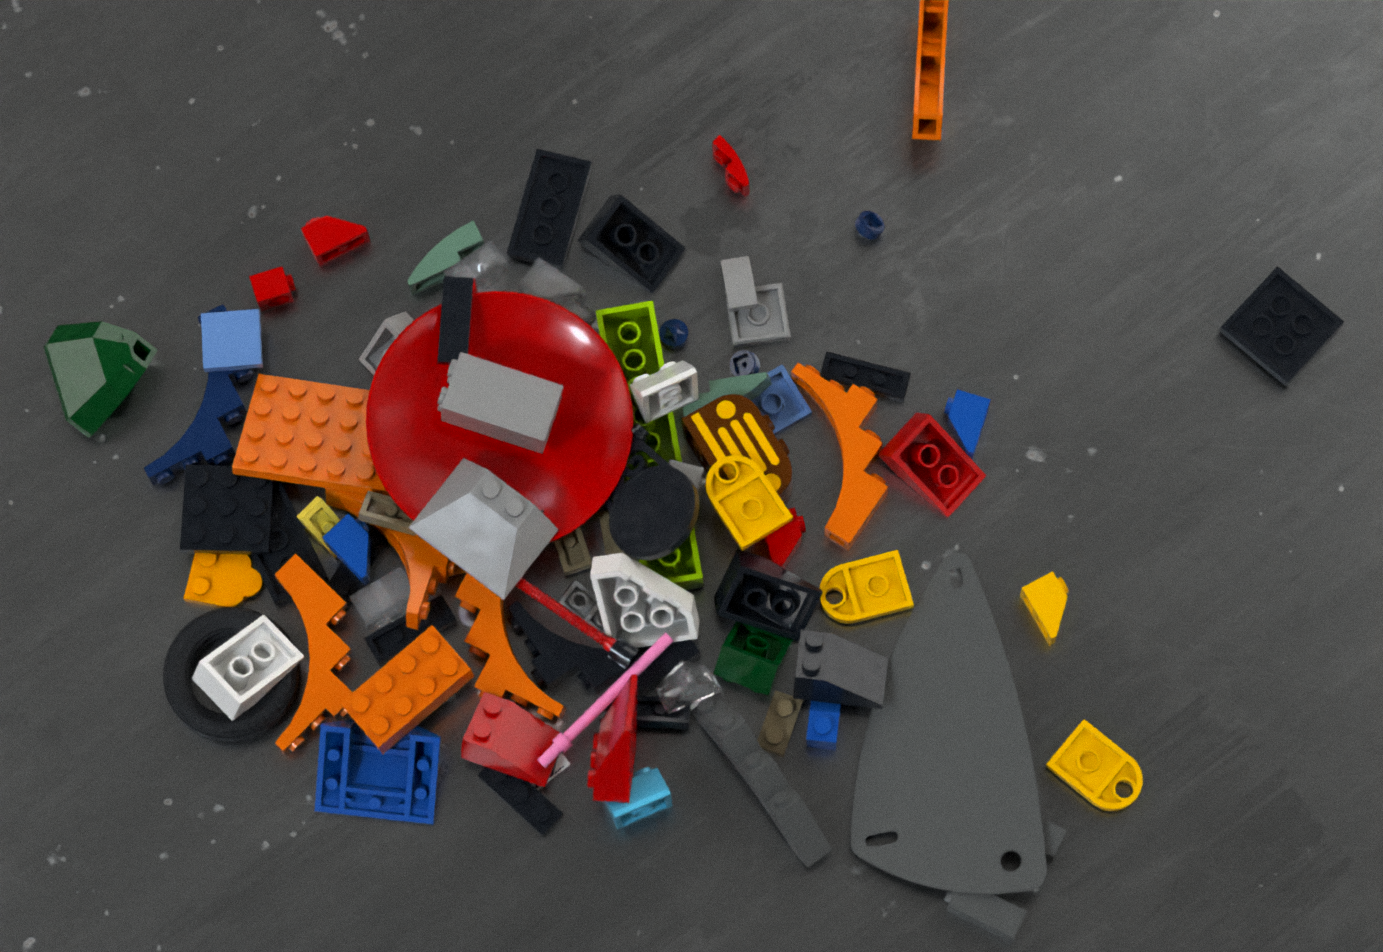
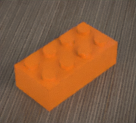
M431 625L340 704L379 751L384 754L475 676L470 667L435 627Z

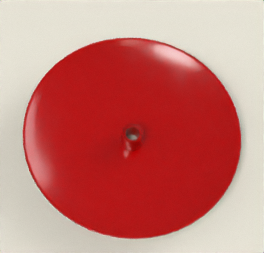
M489 291L472 294L468 355L563 385L562 399L544 452L541 454L441 421V411L437 410L439 405L437 403L442 387H449L447 373L450 365L437 364L442 304L430 309L415 319L393 341L380 361L369 390L366 406L367 442L373 465L385 490L395 504L414 521L462 459L465 458L488 469L533 503L540 511H544L543 514L558 528V532L549 543L571 533L591 518L609 498L620 480L630 453L633 436L631 431L633 427L632 400L624 373L615 355L601 336L584 320L566 308L547 299L509 291Z

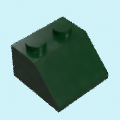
M736 621L722 644L713 674L722 677L727 682H735L755 693L769 696L781 672L793 639Z

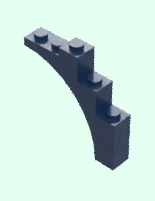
M224 304L206 313L225 312L227 310ZM200 315V316H198V320H199L200 325H201V315ZM257 368L208 372V382L203 402L192 424L181 439L163 456L144 467L153 486L170 482L175 477L174 475L185 470L186 465H200L201 461L206 459L208 465L225 466L232 461L236 453L222 426L225 424H235L243 418V415L247 414L233 383L247 381L253 376V373L258 371Z

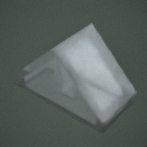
M683 660L655 688V694L668 714L721 692L720 685L707 666Z

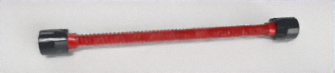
M523 577L516 584L515 587H518L519 590L531 596V598L540 602L541 605L543 604L544 607L546 606L547 609L559 615L563 620L565 619L566 622L568 621L569 624L571 623L572 626L602 645L603 649L609 652L607 657L625 670H628L636 661L640 650L621 637L618 640L613 637H607L606 634L604 635L603 632L601 633L600 630L584 619L582 620L581 617L576 616L573 611H570V609H567L558 601H554V598L551 599V596L536 588L535 585L533 586L532 583Z

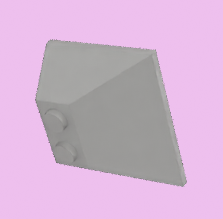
M465 458L462 459L409 526L412 532L503 601L558 532V528L533 503L488 469Z

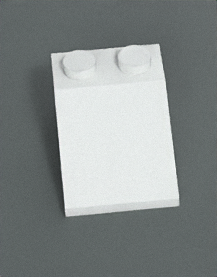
M684 360L678 363L672 361L660 367V371L650 376L649 374H643L633 380V383L630 384V393L645 424L699 400L697 371L694 366Z
M262 615L200 660L192 679L233 721L256 704L303 660L304 655L265 615Z

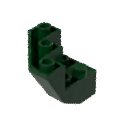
M103 321L58 325L44 345V350L66 421L90 438L126 398L148 368L158 349L136 332Z

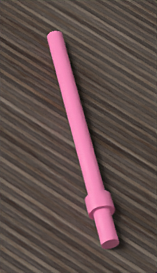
M665 632L563 734L560 732L552 740L554 743L537 759L538 762L546 768L561 752L565 753L573 745L571 742L616 699L632 674L639 676L674 640Z

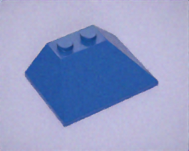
M353 719L322 723L320 727L315 811L434 824L441 736L416 726L387 752L382 754Z

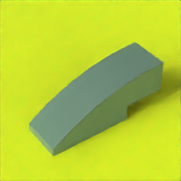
M474 220L442 239L416 266L407 280L412 295L442 282L444 276H455L464 272L462 260L485 250L483 238Z
M767 372L709 380L710 392L699 393V400L683 407V415L685 417L724 395L736 394L753 400L772 385L771 378Z

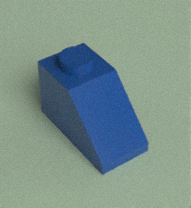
M957 389L955 397L948 398L944 414L948 415L947 425L957 444L973 460L991 399Z
M348 513L322 538L326 546L366 586L370 582L372 541L368 534L370 528L365 522L359 521V517L354 520Z
M811 701L806 747L836 751L841 704Z

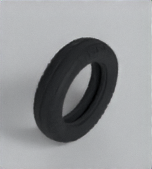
M239 607L215 609L189 622L171 643L163 667L165 695L176 717L194 733L220 742L249 740L273 728L292 706L300 681L299 663L269 690L256 705L249 708L233 721L226 714L214 712L204 707L195 698L192 691L191 670L201 650L216 639L225 636H235L264 614ZM266 616L293 644L285 630L274 620Z

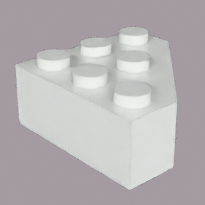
M624 553L593 557L590 577L607 637H613L616 640L621 637L636 648L652 646L665 632L674 640L673 642L698 639L700 619L693 594Z

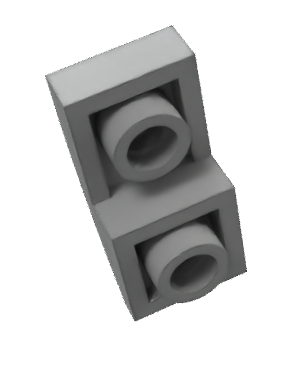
M749 256L720 260L729 312L758 308Z
M573 580L558 599V602L605 635L596 596L578 581Z

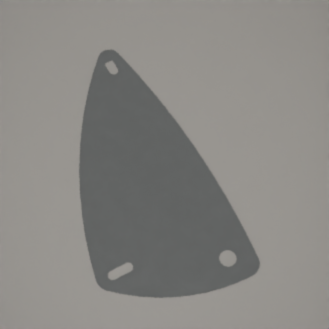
M954 552L944 559L928 583L891 654L887 666L883 709L872 708L855 783L851 822V848L858 857L879 869L905 880L932 888L973 894L1030 891L1037 889L1044 883L1047 877V866L1038 789L1023 714L1000 634L969 556L965 553ZM961 568L963 585L960 588H954L951 583L949 570ZM890 831L898 834V839L894 843L869 847L865 842L866 838L870 835ZM1007 851H1015L1021 856V865L1015 871H1006L1000 864L1001 856Z

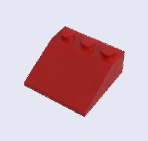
M632 674L602 718L600 732H594L593 750L595 751H591L590 769L594 770L588 771V788H593V801L630 802L637 746L638 675Z

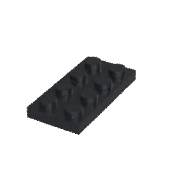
M541 149L536 150L508 246L507 257L563 270L593 166L592 161Z
M274 480L270 555L251 556L277 606L291 599V596L277 581L274 574L295 553L322 580L326 582L329 578L301 521L296 517L297 513L281 481Z

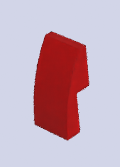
M719 135L712 142L713 158L721 166L725 167L727 165L725 168V183L733 192H740L747 197L750 194V185L744 165L730 144Z

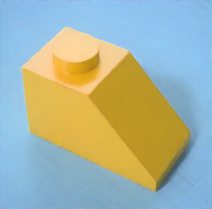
M1053 571L1022 587L1020 593L1022 600L1049 646L1055 643L1068 597L1067 593H1069L1064 580L1061 577L1057 578Z

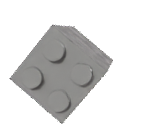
M460 352L458 360L452 359L447 373L449 387H442L437 403L439 404L437 410L441 411V421L543 454L562 399L563 385Z

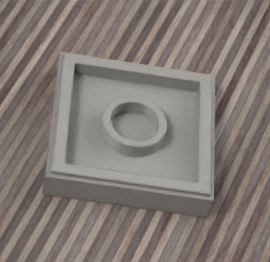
M782 283L755 286L758 308L729 312L726 296L733 348L791 340Z

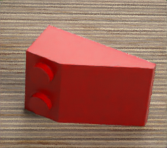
M915 413L877 454L899 478L946 518L958 508L987 476L930 414Z
M484 692L462 739L461 758L545 788L559 755L546 768L537 759L554 743L552 740L560 732L514 702Z

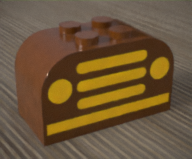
M736 394L724 395L681 418L683 437L706 474H708L714 463L726 456L740 455L747 457L761 468L786 506L792 493V466L788 457L790 451L782 438L777 440L773 433L775 427L767 414L762 416L757 406L751 400ZM724 467L719 471V476L723 480H731L736 475V471L732 467Z

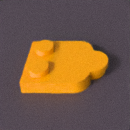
M195 553L183 599L185 602L216 608L241 607L246 597H252L259 593L263 580L260 573L253 569L252 561L247 554Z

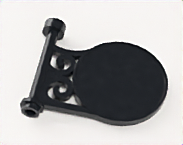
M636 422L631 430L633 436L625 469L620 477L619 484L616 485V489L613 490L605 504L609 511V528L615 544L633 558L655 560L672 553L688 538L697 521L699 496L694 483L688 476L672 467L646 444L650 433ZM644 452L656 461L659 466L648 468L647 460L643 456L635 454ZM630 464L634 467L638 465L636 469L630 470Z

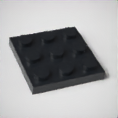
M1277 266L1220 327L1219 331L1282 384L1287 386L1343 326L1344 321Z
M186 465L180 539L181 553L270 555L274 480L235 475L232 472V466Z

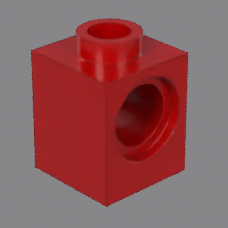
M283 266L249 276L261 312L294 301L291 292L295 291L296 287L292 275H286Z

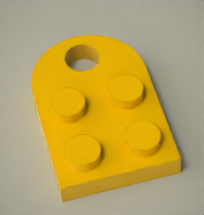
M740 455L726 456L714 463L708 471L705 483L707 497L742 551L793 520V516L761 468L753 460ZM724 467H732L736 471V475L731 480H723L719 476V471Z
M898 550L837 565L824 575L819 587L823 592L819 599L822 609L830 618L840 623L853 624L914 608ZM837 590L842 594L843 599L838 604H831L826 600L827 593Z
M1085 719L1082 720L1046 764L1050 771L1091 804L1105 811H1119L1129 807L1137 799L1142 788L1143 777L1138 763ZM1125 782L1131 786L1132 794L1126 798L1120 797L1115 791V786Z

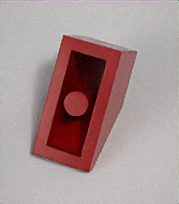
M327 215L322 218L315 217L301 228L304 239L319 266L370 241L365 226Z
M795 507L788 509L793 516V520L764 538L770 561L786 569L800 547L802 533H806L803 516H797Z

